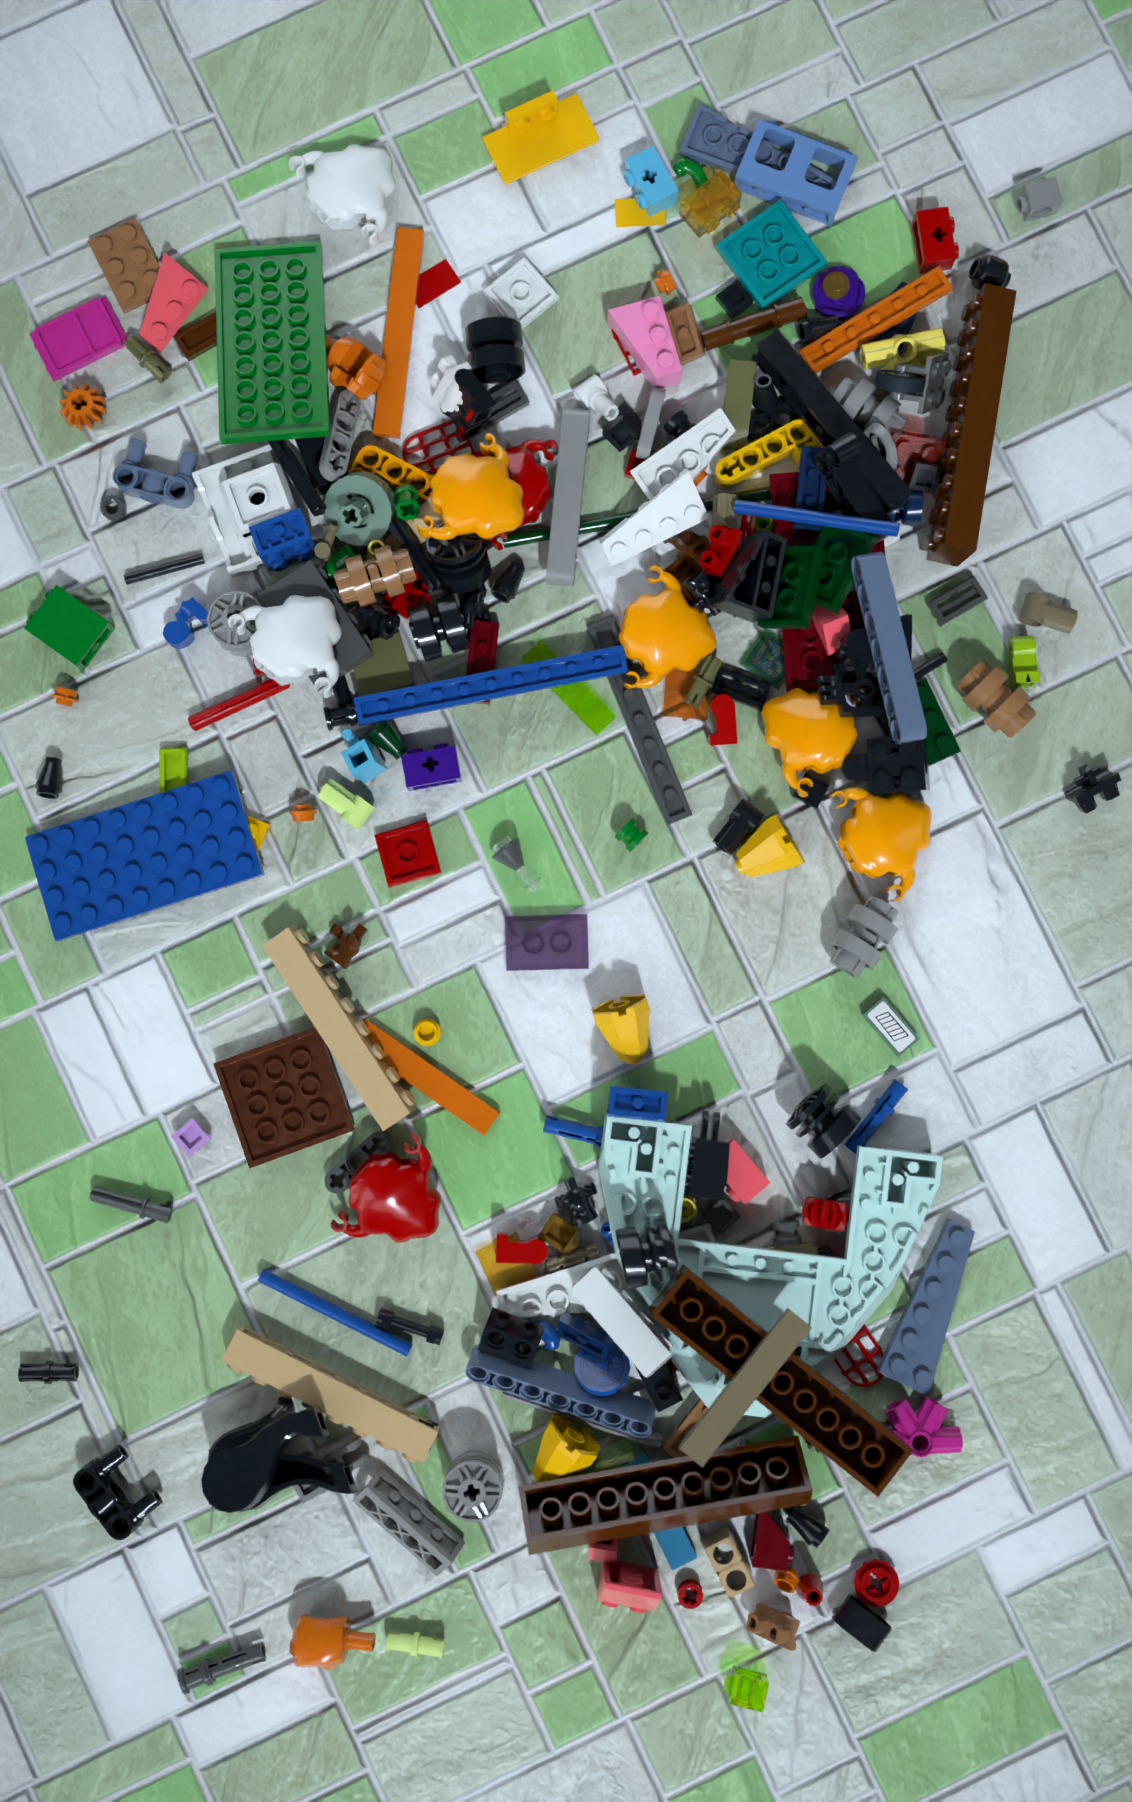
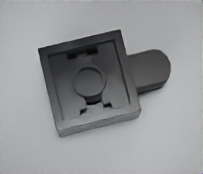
M892 737L866 739L867 754L850 755L845 758L842 764V772L847 779L851 781L869 780L870 794L930 790L927 737L903 744H892L895 743Z
M703 1110L699 1137L692 1136V1142H690L689 1166L686 1171L684 1189H686L685 1192L689 1196L723 1200L730 1143L718 1140L719 1112H714L710 1139L707 1138L709 1111Z

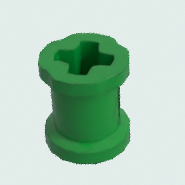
M411 485L399 486L394 493V499L397 503L395 506L397 516L405 521L413 520L420 513L418 491Z

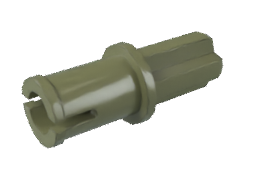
M130 335L127 338L124 346L139 361L140 367H145L159 383H164L163 377L167 380L171 376L172 371L156 356V351L150 350L136 335Z
M713 655L707 656L698 675L693 676L694 682L683 699L684 703L687 705L691 704L690 706L695 709L699 708L709 688L712 689L713 685L711 683L722 665V661Z

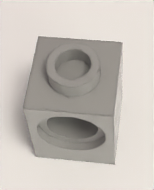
M1056 177L1023 186L1017 197V208L1023 214L1025 222L1057 213L1063 201Z

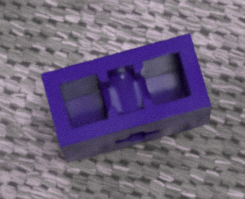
M449 743L434 745L433 750L423 751V748H414L407 750L406 755H401L408 791L462 782L456 747L450 746ZM430 760L437 764V766H434L433 772H429L428 768H424L429 765L428 761Z

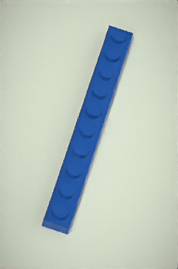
M619 645L355 697L354 703L358 723L361 726L628 673L624 647Z

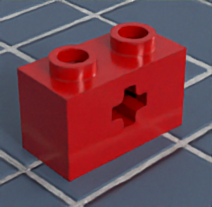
M941 207L916 211L911 224L919 274L927 273L937 266L942 271L951 270L955 260L959 257V246L953 239L955 221L953 216L950 217L949 208Z

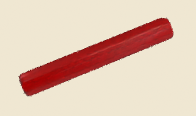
M269 679L189 716V725L194 731L202 729L288 689L290 684L281 686L275 680Z

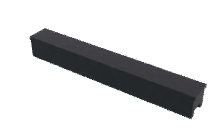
M776 329L771 335L756 344L758 352L752 356V360L757 362V366L764 374H768L771 377L776 389L823 446L830 445L847 433L854 434L862 446L861 455L854 460L888 515L899 507L905 506L912 491L782 334Z

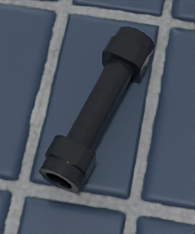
M384 1308L380 1309L376 1321L377 1325L387 1329L392 1326L427 1338L426 1342L440 1345L445 1329L433 1324L431 1327L395 1316V1311Z

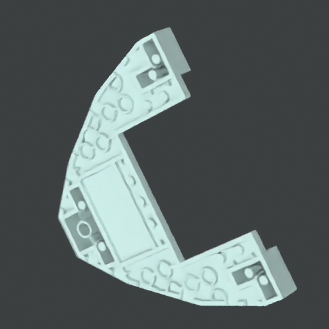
M605 1113L598 1170L615 1255L622 1270L623 1267L615 1230L635 1226L641 1238L645 1237V1223L650 1222L653 1234H658L656 1220L664 1219L674 1240L678 1258L677 1271L682 1264L687 1266L768 1332L788 1307L812 1327L793 1352L819 1373H822L829 1367L893 1290L940 1186L943 1157L940 1155L857 1145L844 1258L682 1239L678 1237L692 1125L608 1117V1113ZM662 1268L663 1282L659 1283L654 1272L649 1271L648 1285L632 1290L642 1310L653 1321L654 1324L651 1328L658 1336L663 1333L673 1346L670 1350L674 1355L670 1360L707 1408H709L731 1379L650 1315L648 1311L649 1306L670 1280L666 1268ZM755 1400L744 1415L766 1418L772 1412Z

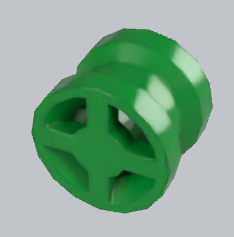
M632 818L614 838L624 842L626 849L631 852L643 841L649 832L645 829H640L637 826V821Z

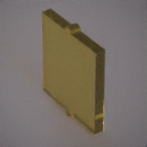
M517 1231L508 1235V1240H521ZM497 1238L493 1240V1243L475 1251L495 1296H497L496 1290L537 1277L532 1264L496 1263Z

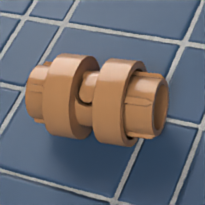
M390 545L374 549L376 558L363 562L360 554L344 559L347 568L333 572L343 603L358 600L360 606L363 607L377 602L374 595L376 593L387 590L389 597L405 593L403 585L417 580L407 548L392 552Z
M981 660L957 683V687L966 695L962 701L973 712L981 705V708L987 714L989 713L983 722L994 733L1000 729L1007 737L1012 738L1036 715V711L1027 703L1031 697L1020 686L1011 692L1012 690L1006 684L1003 685L1010 676L999 665L993 669L985 660Z

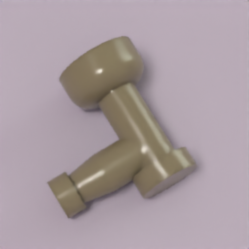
M329 523L322 542L316 544L314 548L315 555L325 564L338 550V547L333 542L335 532L338 531L339 527Z

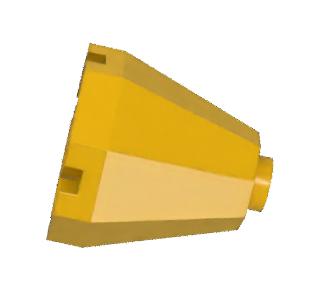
M778 814L766 819L736 853L738 859L734 863L741 875L747 874L750 878L794 868L805 862L798 846L792 840L791 834Z
M645 994L622 996L619 1002L614 1003L612 999L591 1009L597 1027L620 1061H627V1064L641 1062L643 1056L648 1054L650 1008Z
M553 1415L546 1425L532 1472L535 1482L576 1476L591 1466L598 1456L597 1452L600 1446L590 1432L581 1427L579 1432L572 1427L576 1423L575 1421Z

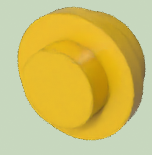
M423 1019L415 1025L413 1035L420 1045L432 1046L439 1041L441 1028L436 1021Z

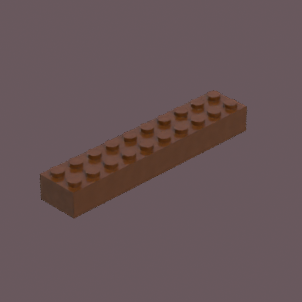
M985 283L978 293H974L971 302L965 304L962 310L961 320L964 321V325L957 339V346H960V350L953 364V371H956V375L949 389V396L952 397V401L945 415V421L948 422V426L941 440V447H944L943 456L940 457L938 462L943 468L935 493H933V498L936 499L935 508L931 510L929 516V524L932 525L931 533L928 534L925 541V550L928 551L926 560L958 567L977 550L1017 290Z
M682 1264L677 1271L678 1278L672 1279L667 1283L649 1306L648 1311L653 1318L728 1378L732 1379L768 1331ZM792 1352L756 1398L758 1402L877 1497H879L914 1451L903 1439L794 1352Z
M799 1436L716 1450L703 1467L689 1456H682L518 1486L529 1555L810 1504L813 1491Z

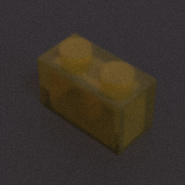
M721 169L680 202L679 215L699 238L705 233L711 234L717 229L721 220L726 216L728 218L732 217L740 209L742 192Z

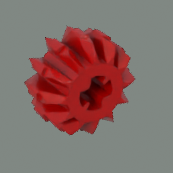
M808 1197L802 1206V1222L807 1226L843 1231L847 1229L850 1206L845 1202Z

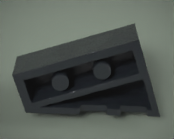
M767 530L747 535L709 606L752 623L772 618L787 539Z

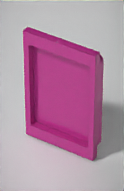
M106 296L101 299L95 298L35 328L34 332L29 334L34 347L46 366V371L49 372L54 382L125 347L124 342L127 340L119 319L116 317Z

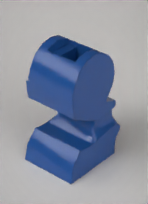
M193 597L188 601H183L179 611L175 613L177 621H171L165 625L163 629L164 639L175 649L188 647L195 640L191 622L194 619H198L203 625H208V611Z

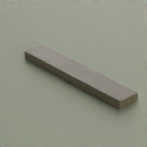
M787 1307L678 1446L679 1449L703 1467L812 1327Z

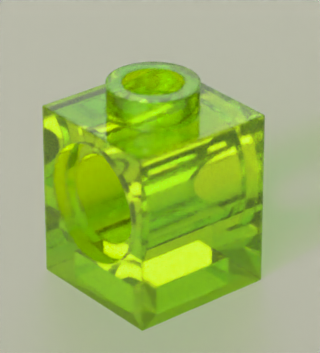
M733 1666L731 1675H726L724 1683V1693H727L729 1704L763 1712L769 1687L767 1675Z

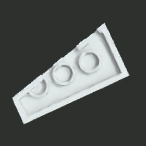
M719 408L630 472L650 501L660 493L659 490L678 478L680 476L679 473L685 468L688 469L694 481L736 433V430L723 410Z

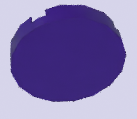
M845 266L830 267L816 277L811 291L813 305L816 311L823 317L835 315L838 321H844L853 317L860 310L865 298V285L854 270Z

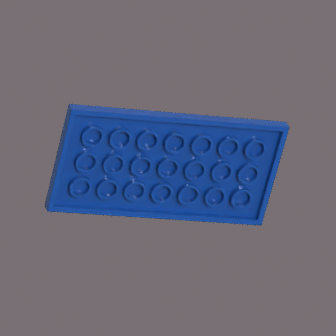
M232 770L25 837L55 941H62L265 875L237 780Z

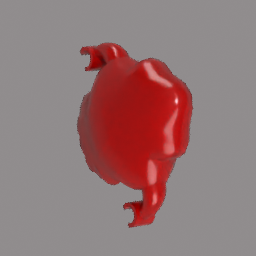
M529 439L518 446L505 449L509 457V479L520 484L524 493L522 505L525 516L521 526L536 522L550 499L551 490L547 470L544 466L536 463L533 453L543 451L545 459L548 461L554 460V455L548 452V450L555 449L559 451L555 440ZM481 450L472 453L476 458L486 457V455L481 453ZM501 533L492 539H486L492 542L496 550H502V544L496 542L498 538L508 540L506 533Z
M411 1134L412 1140L417 1143L416 1146H411L408 1142H404V1150L409 1154L417 1153V1160L411 1158L400 1159L393 1152L385 1154L373 1153L367 1161L361 1164L359 1169L350 1178V1194L348 1198L349 1206L357 1211L358 1224H349L347 1213L340 1211L338 1217L344 1223L339 1224L332 1219L331 1228L334 1231L344 1232L348 1236L355 1238H364L370 1234H387L396 1243L426 1238L436 1232L439 1226L441 1195L429 1184V1171L432 1167V1159L428 1149L421 1143V1137L418 1134Z

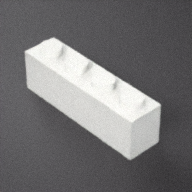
M595 1266L570 1290L645 1378H649L674 1355L670 1350L673 1345L663 1333L658 1336L651 1328L654 1323L644 1311L639 1314L634 1309L632 1304L635 1301L627 1291L623 1289L620 1292L613 1284L616 1281L614 1276L606 1268L601 1270Z

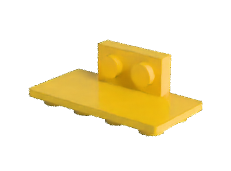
M553 90L505 112L506 126L483 137V143L505 185L599 142V135L578 94L558 102Z

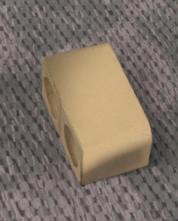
M723 1527L700 1539L715 1572H720L718 1578L729 1599L755 1586L752 1570L731 1529ZM719 1544H727L733 1550V1558L727 1564H719L713 1557V1551ZM733 1570L742 1571L746 1576V1582L730 1589L726 1583L727 1575Z

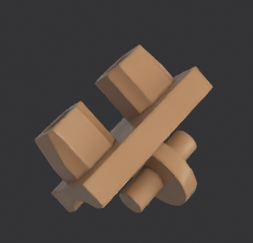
M763 1603L756 1604L755 1612L748 1614L746 1629L792 1651L796 1650L795 1635L800 1620L795 1619L787 1612L782 1613Z

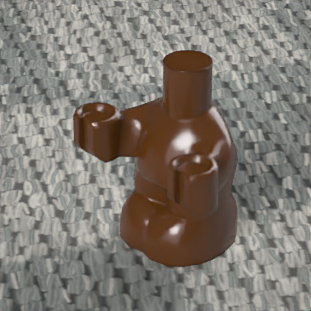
M334 923L329 932L336 936L338 942L334 946L327 948L324 953L347 969L351 959L358 954L362 937L368 929L359 923L352 933H346L343 931V928Z

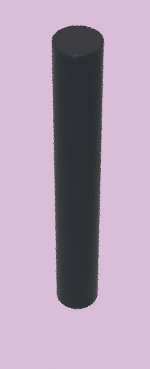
M200 553L124 574V580L126 585L202 565L205 564L204 556Z

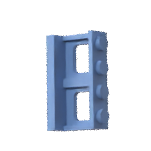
M759 119L736 173L733 189L771 204L781 199L789 211L832 227L851 175H853L858 157L848 150H839L831 147L822 140H813L805 137L799 131H790L779 127L773 121ZM765 139L776 146L792 151L783 170L779 171L756 162L755 156L762 140L764 141ZM812 159L842 170L834 189L828 190L805 180V175Z

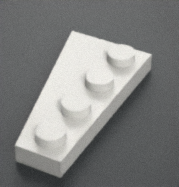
M687 468L680 472V476L672 483H667L659 490L660 493L649 502L646 501L638 507L639 510L630 518H625L599 540L611 566L709 518Z

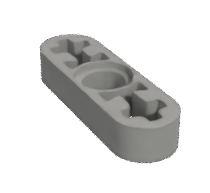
M652 388L636 458L647 460L651 455L666 389Z

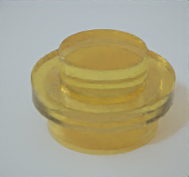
M841 272L829 273L823 281V291L831 299L843 298L850 288L848 277Z

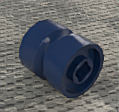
M911 490L912 493L905 506L899 507L889 514L892 522L901 521L902 525L919 526L923 511V491Z

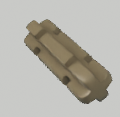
M597 1243L587 1244L585 1248L578 1247L568 1253H560L561 1256L558 1257L557 1255L548 1257L546 1264L549 1272L553 1273L561 1270V1267L568 1268L586 1262V1259L593 1260L599 1258L600 1251Z

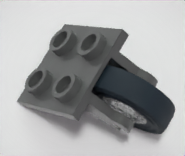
M943 352L927 357L926 366L897 363L894 366V370H879L876 373L875 386L890 391L889 398L919 402L917 412L919 414L938 409L945 399L946 391L943 388L944 378L948 376L950 371L949 353ZM920 374H927V375H926V381H925V377L922 376V375H920Z

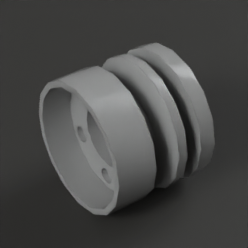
M237 590L225 592L213 601L207 615L208 628L215 640L230 654L239 657L253 656L250 638L257 631L255 621H247L245 633L238 635L237 628L241 624L237 623L232 628H229L228 619L230 616L240 614L249 607L261 605L249 593Z
M467 1451L458 1455L451 1462L443 1483V1500L447 1510L455 1518L465 1522H480L489 1518L497 1510L504 1487V1474L500 1464L490 1454L482 1451ZM470 1484H473L474 1488L478 1489L477 1494H472L471 1490H468Z

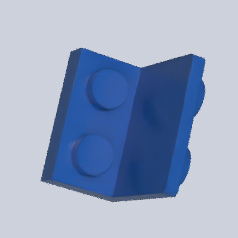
M301 508L248 527L259 557L268 571L280 572L287 569L291 563L297 561L301 563L307 562L314 558L316 544L310 534Z

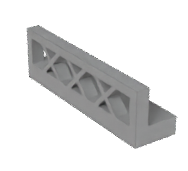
M380 1468L374 1474L367 1485L352 1500L436 1576L454 1561L466 1543L383 1468ZM364 1496L369 1497L375 1505L371 1504ZM388 1517H391L397 1524L391 1522ZM409 1536L415 1538L418 1541V1543L410 1539ZM430 1555H434L441 1563H437Z

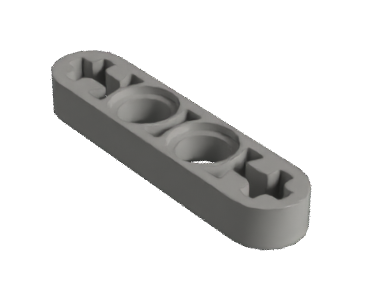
M348 390L341 391L333 400L330 413L331 436L325 437L319 463L321 475L331 482L340 479L347 471L360 410L359 398L355 397ZM337 420L343 421L347 426V430L342 429L338 425ZM333 441L340 443L343 451L337 450L333 445Z

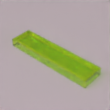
M540 640L521 660L528 664L558 657ZM583 682L549 688L596 737L616 719L612 711Z

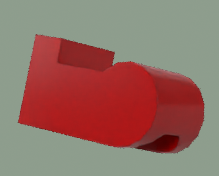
M717 694L712 697L709 703L710 711L714 715L715 733L707 734L708 745L738 744L734 700L727 694Z
M497 1232L496 1263L539 1264L546 1259L548 1254L547 1244L539 1237H531L528 1240H508V1232Z

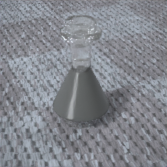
M508 835L492 847V850L495 852L492 859L518 873L527 885L524 892L527 890L531 894L543 885L540 881L542 878L535 879L525 866L518 838L512 840Z

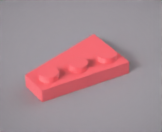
M165 252L139 332V337L159 353L164 350L209 289Z

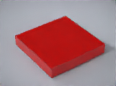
M427 820L374 835L389 888L442 874Z

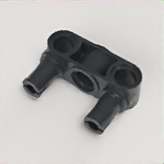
M120 1444L102 1458L91 1460L73 1478L75 1490L87 1504L92 1515L99 1520L107 1533L116 1540L126 1539L141 1526L144 1518L163 1502L155 1490L150 1491L135 1504L128 1501L123 1490L110 1476V1472L129 1457L126 1449ZM85 1472H89L94 1476V1484H90L85 1480ZM118 1518L126 1519L129 1529L121 1528L118 1524Z

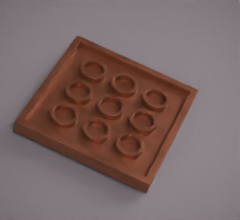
M315 1027L213 1063L249 1169L355 1130L326 1044Z

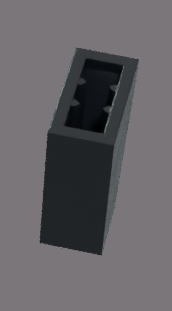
M906 614L900 616L912 664V615ZM865 627L848 632L841 641H838L835 656L839 658V668L876 673Z

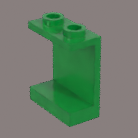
M56 585L53 589L46 592L42 600L43 603L38 610L33 611L28 616L24 629L84 671L115 630V627Z

